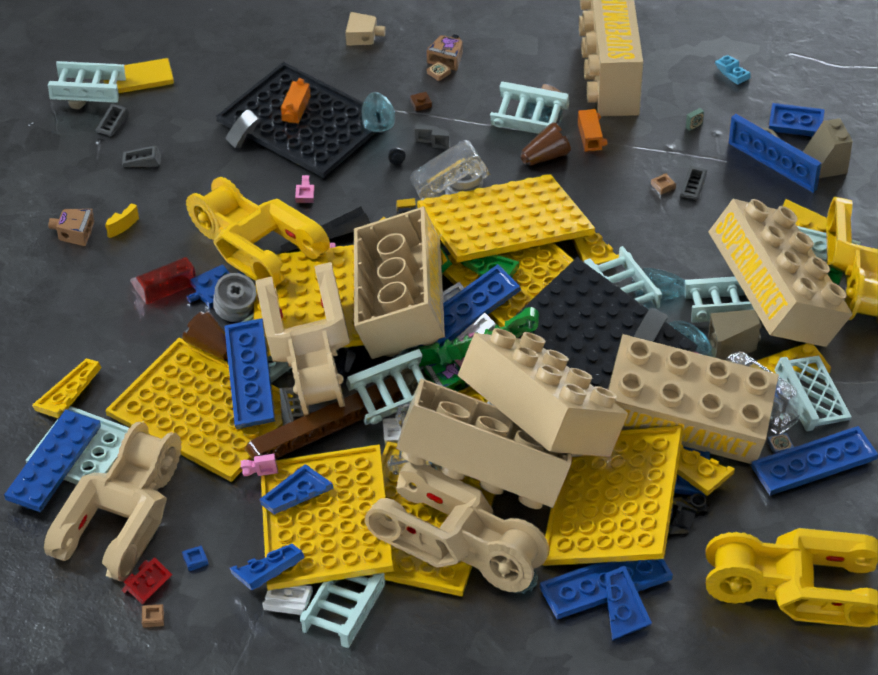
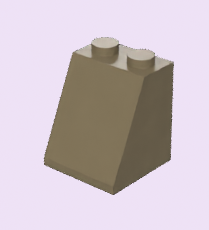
M840 118L826 120L822 122L803 152L822 163L819 178L848 173L853 141Z
M755 309L710 314L708 343L713 358L731 362L757 350V344L761 341L759 329L762 328L763 323Z

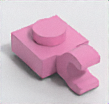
M302 175V185H296V203H314L315 189L314 185H310L309 176Z

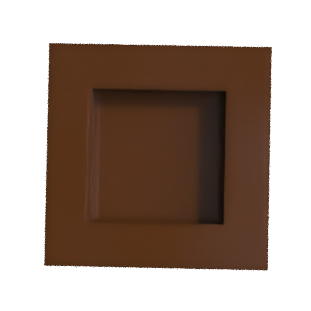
M427 92L410 95V102L415 111L432 108V102Z

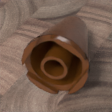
M557 123L549 124L521 150L522 155H520V158L525 165L532 166L570 153V143L566 135L563 136L560 133L562 129Z
M205 310L206 313L199 312L188 323L187 327H189L187 333L183 332L182 339L187 344L219 359L227 360L225 331L209 311Z

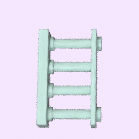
M57 61L59 80L49 81L48 83L50 99L118 103L119 93L116 82L117 80H126L124 65ZM66 78H76L75 82H65ZM83 79H93L92 83H82ZM100 79L110 80L109 84H100Z
M501 81L500 95L503 97L499 112H491L490 114L491 125L539 134L549 124L556 123L560 109L568 110L569 94ZM510 99L520 101L515 116L505 115ZM527 102L537 104L532 120L522 118ZM545 105L554 107L549 123L539 121L543 106Z
M623 246L619 248V258L597 265L591 258L584 260L587 265L602 276H604L603 271L622 265L626 271L610 277H604L612 283L632 277L635 283L620 289L627 294L642 289L645 295L637 297L635 300L641 304L651 301L656 308L660 307L662 298L660 289L655 287L634 261L631 253L627 252Z
M736 277L685 280V299H694L695 305H692V323L710 322L711 313L754 310L750 302H740L739 296L746 294ZM731 296L733 303H721L720 297ZM701 298H712L714 304L703 305Z
M419 349L347 377L346 385L348 390H358L368 411L364 419L365 425L370 423L372 425L382 421V418L409 408L413 396L401 375V371L409 368L412 370L418 383L420 378L425 380L418 366L422 359ZM394 376L404 400L396 403L393 402L383 381L384 377ZM376 383L386 407L378 410L375 409L366 391V384Z
M384 573L374 574L373 577L370 576L369 578L364 576L346 578L366 586L364 592L360 594L336 586L337 580L323 582L307 610H304L300 616L302 632L307 633L311 624L338 633L341 646L349 648L385 586ZM331 592L354 600L357 604L355 608L348 609L328 602L326 599ZM322 608L348 617V620L345 624L339 625L316 616Z

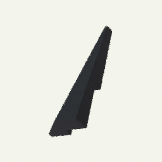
M360 206L321 225V227L326 232L328 238L331 239L354 232L355 228L370 224L371 222ZM290 241L280 246L283 253L299 248Z

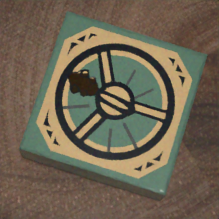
M698 108L687 114L686 129L690 131L703 124L704 110Z

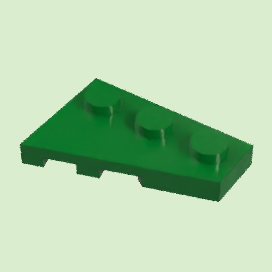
M498 255L461 262L462 265L480 276L497 264L511 278L519 269V261Z

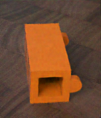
M301 78L297 82H292L281 106L282 121L299 124L308 104L310 84L305 83Z
M596 109L578 111V127L585 152L602 150V146L608 144L607 139L602 136L599 124L601 115L596 113Z

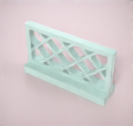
M819 356L788 360L787 357L779 359L774 370L776 374H779L778 378L806 432L814 430L815 426L849 421L852 416ZM810 363H816L818 371L807 365ZM792 366H797L803 370L799 373ZM804 371L815 375L814 380L803 375ZM819 377L825 380L827 385L825 386L815 381L816 378ZM800 380L810 384V388L802 386ZM812 386L822 390V395L812 391ZM825 392L832 395L835 401L824 397ZM808 395L818 399V403L811 402ZM822 401L832 406L830 411L819 406L820 402ZM833 408L840 410L843 415L833 413ZM816 410L827 415V417L819 419Z

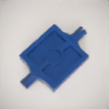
M223 264L190 279L191 285L196 292L187 296L189 303L200 299L206 303L209 309L213 307V297L217 281L222 276L229 274V271Z

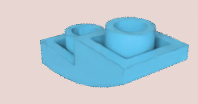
M729 55L715 61L718 69L737 85L751 78L750 72L739 67V61Z

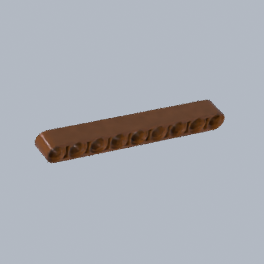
M393 378L384 380L393 402L401 401L404 397L397 382ZM376 384L366 388L376 410L386 407ZM359 392L344 398V407H340L338 401L307 416L252 439L247 443L245 450L253 461L256 456L274 454L276 459L364 419L368 411Z

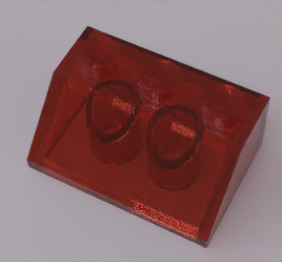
M184 257L131 278L130 282L147 305L192 286L190 279L196 277L195 268L188 258Z

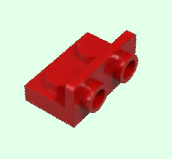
M155 557L150 562L145 560L138 567L139 572L136 575L131 574L123 582L125 587L122 591L124 593L129 591L142 605L172 576Z

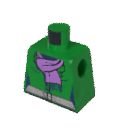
M452 361V363L446 362L442 365L427 364L423 366V374L427 381L456 392L465 389V381L458 376L460 368L455 361Z

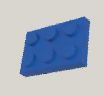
M772 103L769 129L774 132L813 137L823 122L825 109Z

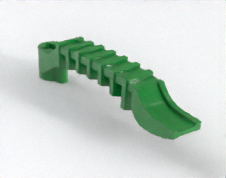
M525 308L520 314L505 321L504 327L500 328L499 325H495V328L506 330L518 338L524 332H532L537 329L539 313L535 308ZM485 329L484 334L491 335L493 331ZM468 335L464 336L463 341L455 338L453 344L447 339L443 347H440V344L435 342L428 346L418 347L409 351V353L417 349L420 350L422 359L418 365L419 367L427 364L442 365L446 362L452 363V361L462 360L466 356L472 338H469Z

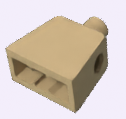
M351 12L346 29V45L374 44L375 36H385L386 28L385 26H377L375 16Z

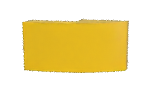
M131 203L123 210L122 214L114 213L106 221L105 228L109 238L126 231L139 219L137 205Z

